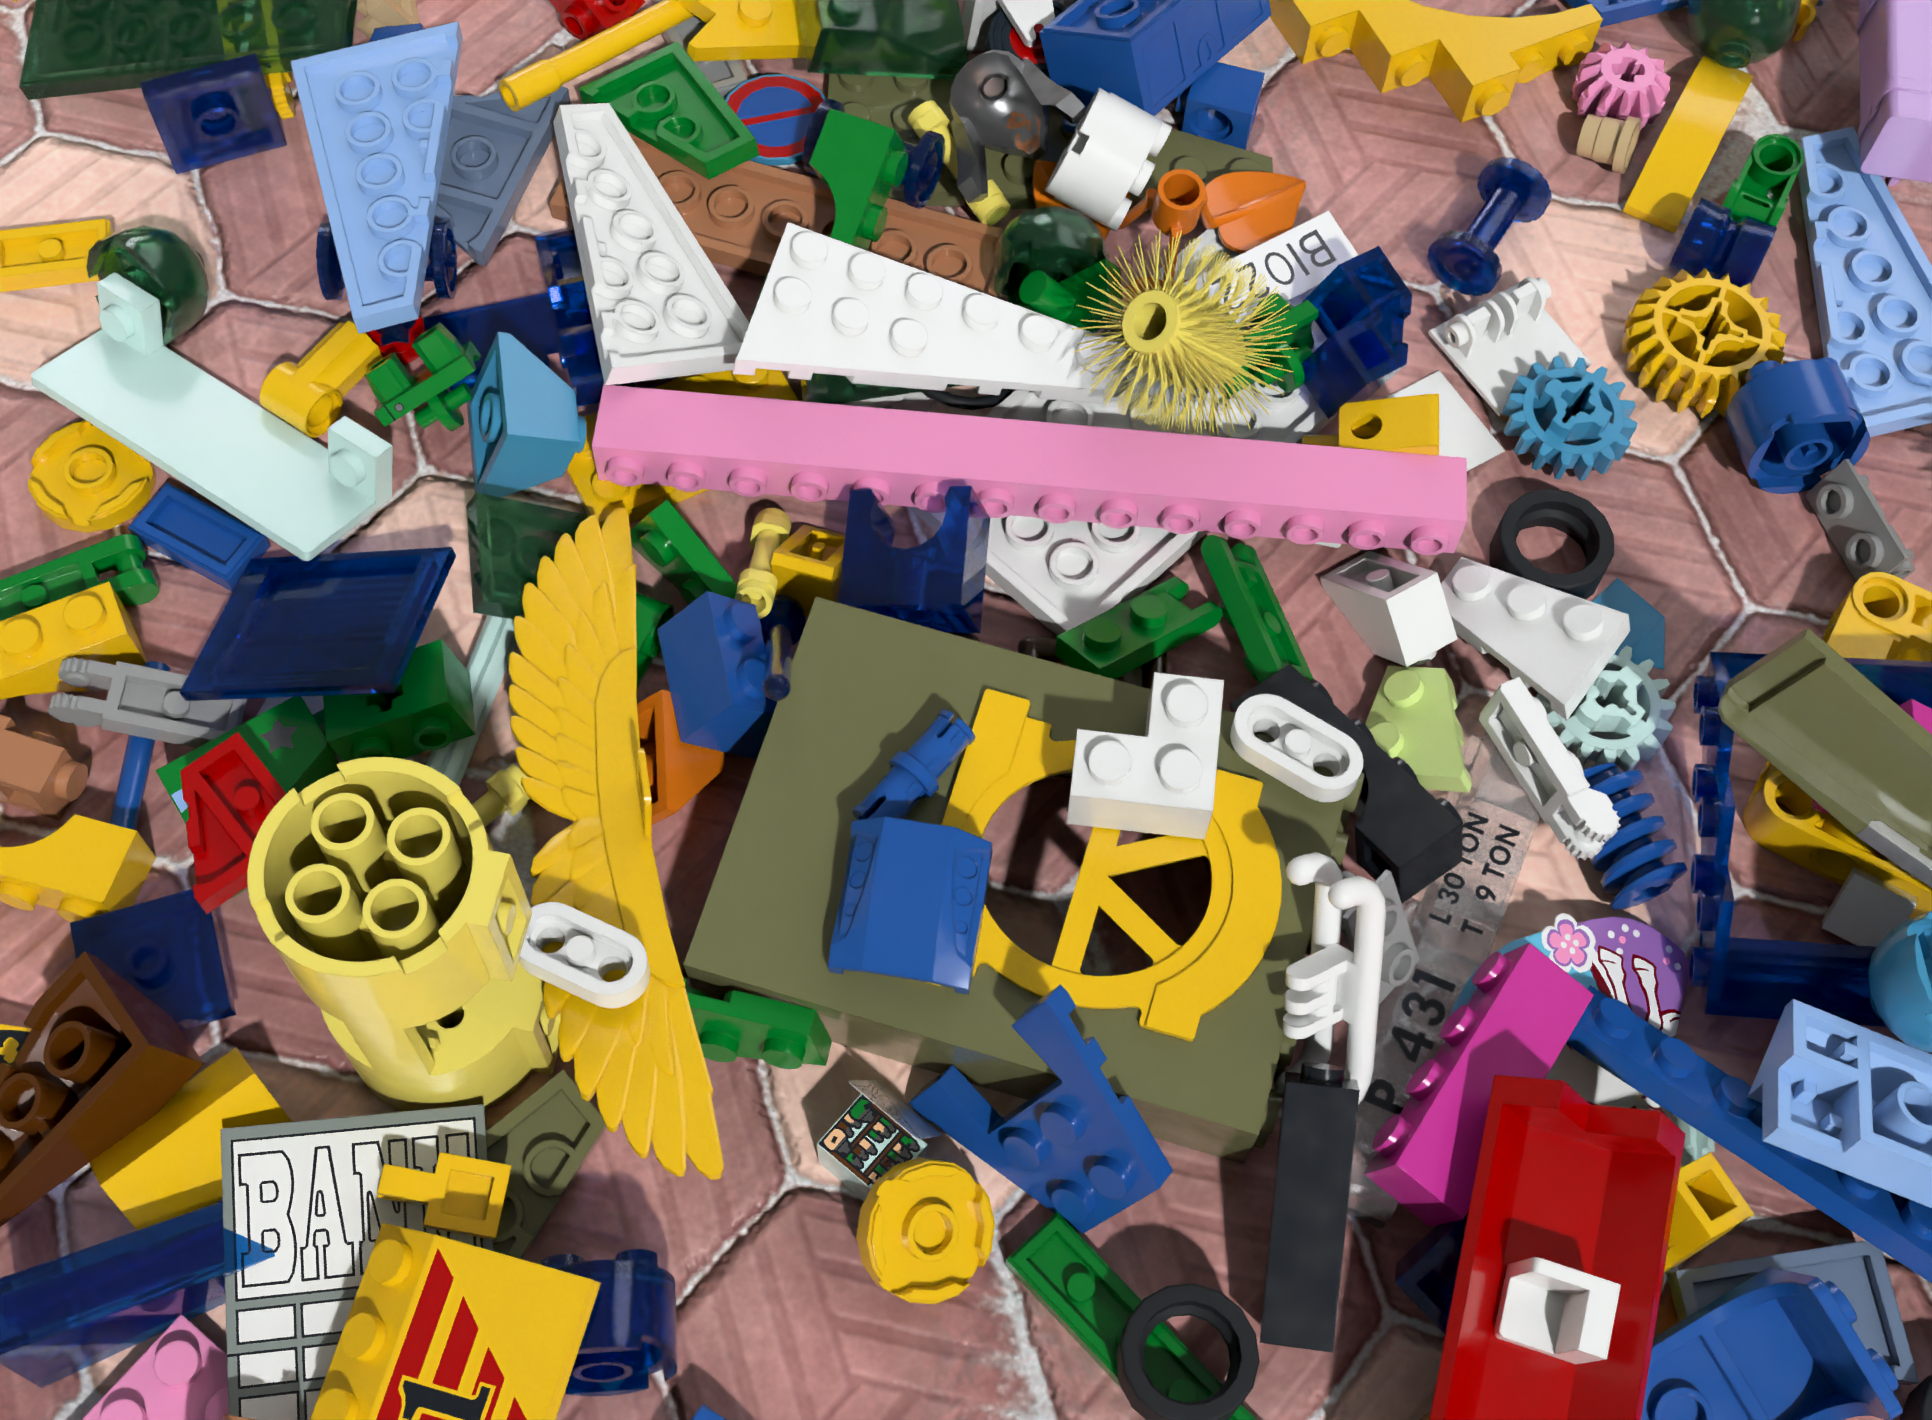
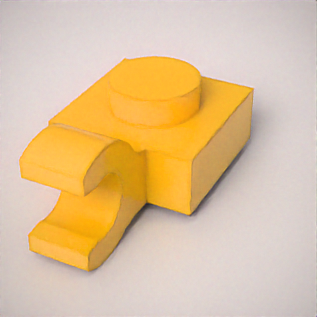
M443 1152L439 1153L435 1173L384 1164L377 1198L401 1203L427 1205L423 1223L425 1228L495 1240L512 1165Z

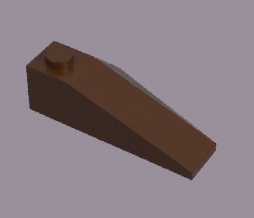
M86 951L35 1002L23 1023L32 1030L12 1064L0 1063V1227L156 1115L204 1064L170 1015L98 957Z

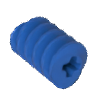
M1616 763L1599 764L1583 770L1584 777L1590 784L1589 788L1607 794L1613 803L1612 809L1618 811L1616 814L1621 818L1618 821L1620 827L1617 829V833L1612 838L1610 837L1607 842L1603 840L1605 844L1602 846V850L1590 859L1595 870L1605 872L1600 880L1605 893L1616 895L1611 903L1612 909L1620 910L1634 907L1650 901L1669 890L1673 886V882L1683 876L1688 870L1684 862L1664 865L1662 861L1663 858L1677 848L1673 839L1653 841L1651 838L1652 835L1661 830L1666 824L1663 816L1642 818L1640 814L1655 802L1652 793L1631 795L1630 790L1644 780L1641 770L1621 773Z

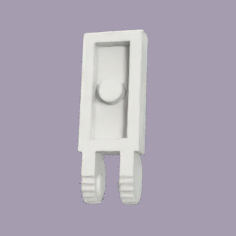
M1520 677L1500 684L1480 713L1479 721L1544 823H1548L1560 843L1565 844V850L1570 852V856H1576V859L1583 858L1584 861L1587 858L1592 859L1602 850V846L1605 844L1603 840L1607 842L1610 837L1612 838L1617 833V829L1620 827L1618 821L1621 819L1616 814L1618 811L1612 809L1613 803L1607 794L1589 788L1590 784L1584 777L1580 761L1571 751L1565 748L1550 725L1544 706L1537 698L1530 694Z

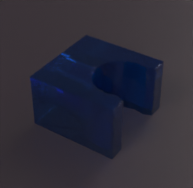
M950 486L945 495L946 513L942 526L931 539L923 544L905 549L892 547L896 533L894 523L872 489L850 490L838 603L943 632L980 633L990 517L972 486Z

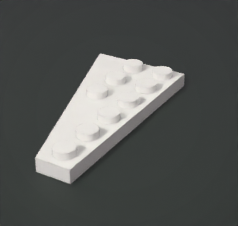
M610 103L560 105L553 124L604 385L733 370L750 323Z
M788 222L736 358L732 374L754 375L757 368L787 371L788 378L811 380L813 373L846 376L852 384L945 391L947 384L976 386L977 394L999 395L1002 389L1032 391L1038 399L1107 404L1109 398L1105 403L1104 401L1109 394L1105 398L1103 397L1111 388L1105 393L1104 391L1116 381L1114 380L1108 384L1118 377L1119 374L1109 379L1108 377L1120 372L1121 368L1111 370L1090 393L1098 383L1096 381L1102 375L1094 380L1092 379L1110 366L1095 373L1096 371L1118 359L1099 365L1100 363L1119 357L1124 353L1106 356L1079 375L1080 372L1097 360L1082 367L1083 365L1105 353L1086 359L1087 357L1111 349V347L1097 350L1092 349L1120 342L1106 341L1073 353L1098 341L1079 345L1078 343L1104 337L1101 335L1085 336L1086 334L1095 333L1084 329L1072 330V328L1079 327ZM1121 347L1111 354L1125 351L1126 347ZM1122 362L1117 364L1113 369L1120 367L1122 365Z

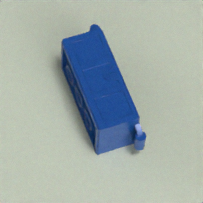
M1077 0L1043 27L1039 34L1050 79L1059 86L1071 91L1084 104L1085 110L1096 91L1101 88L1108 93L1112 92L1155 116L1271 16L1269 0ZM1063 118L1064 130L1067 133L1074 134L1078 123L1071 124Z

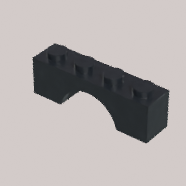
M1289 664L1229 704L1230 711L1236 713L1241 703L1252 696L1259 694L1277 695L1347 734L1358 744L1363 755V769L1361 773H1364L1359 798L1364 803L1365 808L1354 825L1357 863L1375 880L1385 870L1392 872L1401 903L1410 899L1462 862V830L1464 825L1454 806L1444 798L1439 797L1435 799L1419 784L1414 771L1400 757L1392 759L1375 743L1372 733L1361 720L1355 717L1349 719L1334 705L1330 694L1320 682L1315 679L1308 681Z

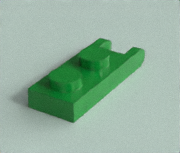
M1215 535L1207 536L1201 544V553L1223 600L1221 603L1223 616L1236 630L1246 652L1244 662L1250 674L1259 683H1262L1291 664L1308 681L1314 679L1255 549L1252 546L1239 543L1230 550L1224 538Z
M1173 577L1058 635L1055 656L1069 667L1117 679L1215 627L1222 618L1223 610L1212 601L1206 602L1192 610L1181 602L1187 595L1188 584L1179 577Z

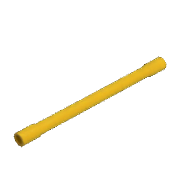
M663 0L549 59H541L501 79L498 83L500 94L506 105L512 111L517 112L556 92L563 84L693 18L695 15L675 0Z

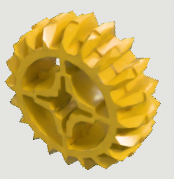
M1706 268L1697 274L1695 278L1684 269H1681L1673 279L1661 276L1658 282L1653 284L1652 289L1646 288L1644 293L1639 295L1624 325L1626 328L1622 339L1623 347L1621 351L1628 354L1626 370L1640 373L1638 388L1653 387L1657 390L1655 393L1656 403L1666 398L1675 401L1678 414L1688 406L1695 407L1701 419L1710 413L1713 408L1723 417H1726V410L1731 399L1747 383L1745 376L1751 368L1764 361H1777L1783 364L1785 353L1782 350L1785 347L1787 334L1778 330L1781 315L1766 312L1769 297L1754 298L1750 295L1751 282L1742 287L1731 284L1729 272L1719 280L1713 279Z

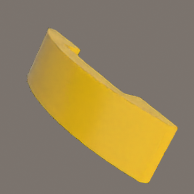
M1707 56L1701 58L1664 126L1622 212L1675 234L1754 78L1753 75Z

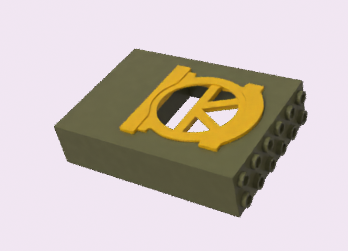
M815 596L683 965L692 988L703 992L709 998L722 1000V996L726 992L736 990L816 1009L832 1042L939 1074L954 1065L972 1084L1026 1100L1031 1099L1058 1080L1059 1077L1011 1026L1026 1009L1061 984L1076 1005L1069 1016L1083 1040L1087 1037H1095L1107 1057L1100 1069L1118 1099L1121 1096H1130L1154 1138L1243 1164L1252 1147L1264 1148L1268 1133L1272 1134L1283 1092L1271 1089L1272 1082L1284 1072L1286 1066L1289 1067L1297 1043V1039L1289 1038L1283 1033V1017L1288 1013L1284 1008L1285 992L1290 989L1285 983L1286 969L1289 965L1305 958V954L1311 955L1315 883L1311 882L1301 886L1293 884L1287 878L1286 868L1293 858L1315 852L1331 857L1338 867H1341L1349 835L1344 832L1350 813L1354 812L1364 773L1360 774L1354 790L1342 800L1319 802L1310 799L1248 763L1237 754L1230 738L1235 713L1222 709L1213 813L1205 840L1165 835L1117 846L1121 830L1093 827L1052 966L1034 958L1012 942L999 928L984 904L982 927L969 995L956 993L954 988L939 984L875 973L844 970L843 974L832 973L828 969L830 946L845 879L851 841L852 821L857 820L852 814V809L859 805L891 770L889 760L897 751L907 752L935 721L941 710L945 709L954 714V718L950 721L952 724H954L958 717L962 719L973 731L975 740L960 753L937 779L939 789L932 797H921L903 819L956 827L983 839L985 829L992 816L1012 795L1043 778L1072 772L1077 729L1145 737L1151 689ZM1257 732L1254 734L1264 742L1275 741L1268 733ZM1317 766L1313 768L1320 775L1326 777L1334 776L1332 771L1326 767ZM1205 856L1209 860L1211 870L1209 905L1201 924L1192 937L1184 945H1178L1109 877ZM1099 907L1152 959L1153 965L1151 967L1115 976H1091L1081 973V966Z

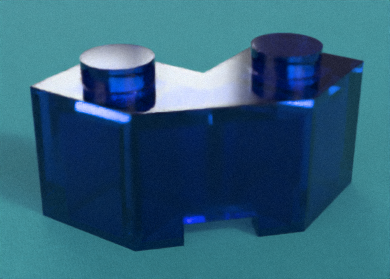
M1379 246L1339 264L1302 301L1309 300L1319 310L1318 318L1315 319V322L1327 338L1302 363L1305 373L1304 384L1328 419L1339 414V407L1344 403L1368 399L1407 364L1408 344L1402 341L1404 320L1411 314L1412 293Z

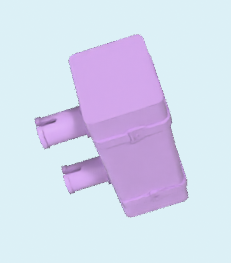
M1859 0L1857 33L1859 36L1860 126L1858 129L1860 169L1863 173L1881 176L1883 181L1886 177H1889L1887 186L1896 185L1901 179L1932 183V0Z

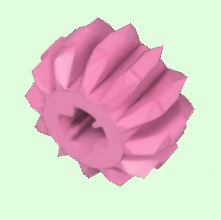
M1627 40L1618 49L1610 43L1604 42L1596 52H1588L1586 58L1580 64L1572 86L1573 94L1571 99L1577 102V116L1587 117L1588 114L1624 121H1626L1628 116L1641 118V129L1646 124H1653L1655 119L1660 116L1670 90L1669 83L1671 77L1664 73L1665 60L1650 59L1648 56V46L1638 51L1631 49Z

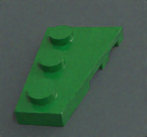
M678 41L578 88L583 104L610 103L628 132L709 180L759 156L756 138Z
M683 978L705 1058L717 1062H733L736 1060V1057L763 1059L768 1064L783 1069H797L802 1064L826 1066L832 1040L816 1009L736 990L726 992L722 996V1000L709 998L703 992L687 986V979Z

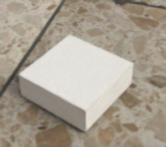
M1854 866L1822 920V928L1873 953L1879 943L1893 928L1909 919L1917 905V897Z

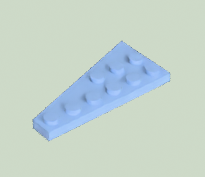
M458 21L290 61L352 317L359 334L419 319L463 40Z
M1853 127L1802 137L1799 146L1802 148L1804 159L1798 172L1823 356L1837 360L1862 413L1870 437L1932 423V265L1882 177L1866 174L1861 171L1860 144L1858 142V135Z

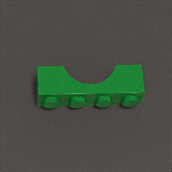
M832 108L829 109L809 164L821 181L831 189L834 197L835 222L830 237L868 251L871 241L877 242L884 231L888 215L887 208L884 206L891 187H898L904 178L908 165V153L905 152L906 147L896 129Z

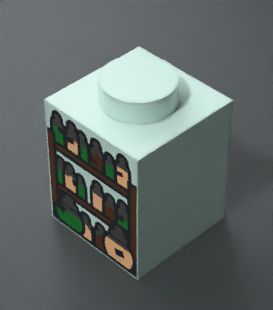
M863 1094L853 1102L817 1143L819 1164L863 1201H865L873 1184L894 1165L917 1157L927 1158V1144L921 1139L914 1138Z

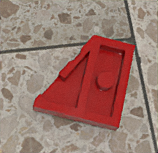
M238 732L180 770L183 800L188 806L189 818L186 822L188 847L193 853L196 885H193L194 898L206 914L248 886L247 871L254 840L267 815L287 794Z

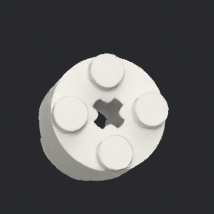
M1099 88L1087 106L1085 116L1077 124L1074 130L1075 133L1067 148L1064 149L1045 191L1053 195L1056 200L1116 232L1132 203V200L1126 198L1127 193L1130 192L1136 196L1141 194L1155 168V164L1146 158L1148 154L1155 158L1157 157L1171 132L1172 126L1112 92L1108 93Z

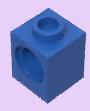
M1220 62L1214 64L1178 95L1175 111L1184 113L1182 132L1246 150L1258 110L1265 73Z

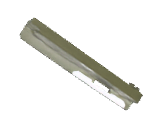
M1808 627L1728 680L1718 706L1721 720L1855 836L1932 888V734Z

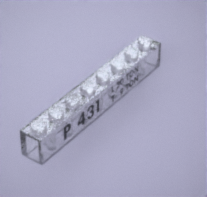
M1486 731L1482 738L1470 734L1462 752L1464 766L1469 772L1472 782L1469 793L1448 791L1445 799L1454 806L1463 821L1462 862L1422 889L1418 900L1411 897L1404 902L1403 909L1420 961L1414 966L1410 977L1402 985L1395 987L1379 1004L1373 1074L1370 1086L1363 1100L1358 1105L1347 1215L1379 1229H1382L1393 1215L1398 1201L1364 1175L1377 1153L1372 1149V1142L1381 1127L1391 1117L1401 1114L1411 1097L1406 1092L1408 1082L1422 1064L1429 1059H1434L1444 1041L1439 1037L1440 1031L1449 1018L1456 999L1476 968L1489 957L1540 819L1539 813Z

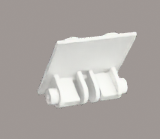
M1527 277L1514 286L1496 293L1493 297L1481 301L1469 310L1453 316L1450 320L1429 330L1428 333L1499 417L1504 415L1502 414L1503 408L1519 375L1526 377L1532 364L1538 362L1548 370L1553 358L1560 356L1567 368H1573L1578 357L1585 359L1586 369L1592 365V362L1544 309L1546 300L1551 297V288L1548 282L1541 277L1537 279Z

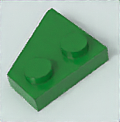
M668 499L630 530L632 547L681 592L688 605L706 591L735 598L736 582Z

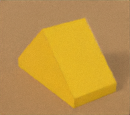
M803 524L773 552L771 569L772 574L778 580L774 598L775 608L809 616L815 596L841 603L860 551L862 539Z

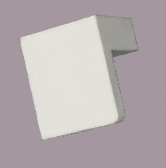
M1538 1257L1508 1264L1494 1334L1498 1339L1573 1364L1606 1360L1621 1284Z

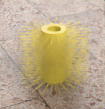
M1161 230L1159 231L1158 254L1157 235H1155L1156 260L1153 243L1151 242L1155 270L1147 250L1155 276L1153 278L1146 261L1143 259L1140 236L1138 235L1142 263L1136 243L1134 244L1141 265V271L1132 253L1131 255L1145 287L1130 264H1127L1119 246L1118 248L1132 280L1117 257L1115 258L1137 294L1115 269L1113 270L1133 293L1124 288L1102 264L1118 283V285L1114 284L1129 298L1099 275L1128 300L1130 304L1086 282L1127 308L1126 311L1091 297L1088 298L1121 314L1076 305L1120 316L1115 317L1090 311L1091 313L1123 321L1104 317L1103 319L1111 321L1080 320L1116 325L1072 328V330L1110 328L1122 329L1123 331L1086 334L1085 336L1116 335L1078 343L1079 345L1098 341L1073 353L1106 341L1125 340L1122 343L1092 349L1097 350L1111 347V349L1087 357L1086 359L1105 353L1083 365L1082 367L1097 360L1080 372L1079 375L1106 356L1124 353L1119 357L1099 364L1118 359L1095 372L1097 373L1110 366L1092 379L1094 380L1102 375L1096 381L1098 382L1096 386L1090 391L1091 393L1111 370L1127 366L1122 371L1108 377L1109 379L1123 372L1108 383L1110 384L1116 380L1104 391L1105 393L1111 388L1103 397L1105 398L1109 394L1104 401L1105 403L1109 398L1108 404L1124 376L1136 373V376L1121 384L1135 378L1133 381L1118 390L1119 392L1130 385L1118 396L1120 397L1127 391L1120 398L1121 400L1124 397L1117 407L1118 409L1122 404L1121 410L1124 405L1121 414L1125 406L1124 415L1126 414L1130 398L1142 391L1136 397L1138 398L1136 402L1129 408L1131 409L1136 404L1131 411L1132 413L1136 408L1132 418L1136 413L1134 418L1136 419L1139 412L1137 419L1139 420L1141 411V419L1144 413V418L1149 413L1147 425L1153 415L1150 425H1152L1153 419L1155 420L1154 425L1160 422L1158 427L1163 421L1160 430L1165 422L1164 431L1168 417L1167 430L1169 428L1172 413L1171 431L1176 425L1174 432L1178 426L1176 432L1178 433L1181 424V434L1183 421L1185 433L1186 414L1189 429L1190 406L1193 423L1190 434L1193 430L1194 435L1197 423L1196 435H1198L1199 414L1200 433L1202 434L1201 408L1206 429L1203 400L1210 422L1209 436L1211 419L1212 434L1214 436L1213 413L1217 434H1219L1214 404L1223 427L1216 403H1219L1226 418L1230 438L1226 409L1234 433L1235 430L1228 408H1231L1238 424L1239 422L1224 391L1225 389L1240 413L1243 414L1251 430L1236 395L1252 418L1253 416L1233 385L1243 393L1256 409L1257 407L1238 385L1248 391L1265 411L1266 409L1249 390L1254 394L1256 393L1237 376L1270 403L1271 401L1240 374L1270 389H1274L1282 395L1284 394L1241 368L1242 365L1281 381L1284 380L1248 363L1288 372L1294 371L1258 363L1263 362L1282 367V365L1246 356L1269 361L1270 359L1258 356L1291 358L1290 356L1258 354L1254 352H1279V350L1298 348L1257 349L1246 348L1245 346H1267V344L1287 343L1286 341L1253 342L1293 334L1272 335L1296 325L1264 336H1243L1281 328L1279 326L1265 330L1260 329L1284 320L1285 318L1263 325L1288 312L1289 310L1271 318L1290 305V303L1275 313L1270 312L1251 319L1277 305L1274 304L1260 311L1279 298L1276 297L1267 303L1274 295L1268 300L1267 298L1276 288L1266 298L1263 297L1249 304L1267 291L1265 290L1253 298L1265 287L1263 286L1256 292L1262 286L1261 284L1257 288L1262 281L1261 279L1257 284L1262 275L1261 273L1256 283H1254L1255 285L1252 290L1236 298L1251 287L1249 286L1243 290L1255 279L1254 277L1245 285L1254 273L1247 279L1249 274L1246 276L1247 272L1245 273L1248 265H1246L1244 271L1242 265L1235 272L1240 265L1239 263L1235 268L1237 260L1233 266L1236 258H1234L1232 265V259L1230 258L1223 265L1227 259L1226 257L1222 262L1227 253L1225 252L1222 257L1223 251L1219 260L1220 252H1218L1214 264L1217 252L1211 257L1216 250L1215 248L1211 253L1213 245L1209 251L1211 244L1207 252L1206 245L1203 257L1202 247L1199 264V251L1197 252L1196 274L1193 256L1194 277H1192L1189 260L1202 239L1200 238L1197 243L1199 237H1197L1194 246L1195 238H1193L1190 251L1191 240H1189L1187 255L1185 244L1184 263L1181 249V272L1178 256H1176L1179 276H1177L1173 260L1182 231L1178 241V233L1176 235L1174 250V237H1172L1171 260L1168 242L1169 268L1164 249L1167 274L1160 257L1166 277L1165 281L1158 268ZM1213 258V263H1212V268H1211V273H1210L1211 259ZM1188 262L1191 274L1190 281L1186 273V266ZM1209 263L1208 282H1207V264ZM1145 264L1155 284V288L1147 279ZM1172 265L1177 278L1175 283L1171 276ZM1129 266L1145 292L1142 293V291L1138 288L1136 281L1129 269ZM1204 267L1206 272V284L1204 283L1202 269ZM1241 269V272L1234 277V275ZM1201 272L1203 287L1196 292L1197 279ZM1159 274L1164 283L1163 288L1160 286L1159 283ZM1185 274H1186L1187 281H1188V283H1187L1186 285L1184 284V275H1185ZM1239 275V278L1231 283ZM1221 277L1220 289L1208 299L1210 284ZM1235 282H1237L1236 286H1234V287H1232V288H1230V289L1224 291L1225 289H1227L1228 287H1230L1232 284H1234ZM1235 288L1233 293L1221 297L1222 294ZM1249 294L1245 300L1232 304L1239 298ZM1232 295L1224 304L1220 306L1221 298ZM1264 299L1259 306L1242 311L1243 309ZM1244 302L1239 308L1231 309V306ZM1255 309L1250 315L1238 317L1239 314ZM1274 313L1261 322L1250 323L1252 320ZM1246 317L1242 321L1235 323L1237 319ZM1257 324L1249 330H1239L1241 327ZM1124 335V338L1114 339ZM1121 347H1129L1126 351L1111 354ZM1134 354L1132 358L1125 359L1128 356ZM1130 360L1128 364L1113 369L1120 362ZM1134 367H1138L1137 371L1127 374ZM1148 373V377L1141 379L1145 374ZM1161 378L1160 390L1148 398L1149 389ZM1148 379L1146 383L1134 388L1137 382ZM1224 383H1227V385L1230 387V389H1231V391H1232V393H1233V395H1234V397H1235V399H1236V401H1237V403H1238V406H1237V404L1235 403V401H1234V399H1233V396L1229 393V391H1228L1227 388L1225 387ZM1147 384V385H1146L1145 387H1143L1141 390H1139L1138 392H1136L1135 394L1132 395L1133 389L1135 390V389H1137V388H1139V387H1141V386ZM1173 384V399L1167 405L1165 391ZM1214 386H1215V388L1217 389V391L1219 392V394H1220L1221 397H1222L1224 410H1223V408H1222V406H1221V404H1220V401H1219V399H1218V397H1217V395H1216V392H1215V390H1214ZM1197 387H1198L1199 399H1198V397H1197V395H1196V392H1195L1196 389H1197ZM1206 387L1210 392L1211 403L1205 392ZM1182 391L1186 396L1185 406L1181 397ZM1163 393H1164L1165 404H1166V407H1165V408H1164V406H1163ZM1193 394H1195L1198 400L1197 410L1193 400ZM1178 395L1180 396V399H1181V402H1182V405H1183V409H1182L1181 413H1180ZM1205 396H1206L1207 401H1208V403H1209V405H1210V407H1211V408H1210V417H1209V414H1208V411H1207V407H1206V404H1205V400H1204ZM1176 398L1179 410L1178 418L1176 416ZM1190 399H1192V402H1193V405H1194V409H1195V412H1196L1194 421H1193V414H1192V408H1191V401H1190ZM1175 404V424L1173 425V414Z

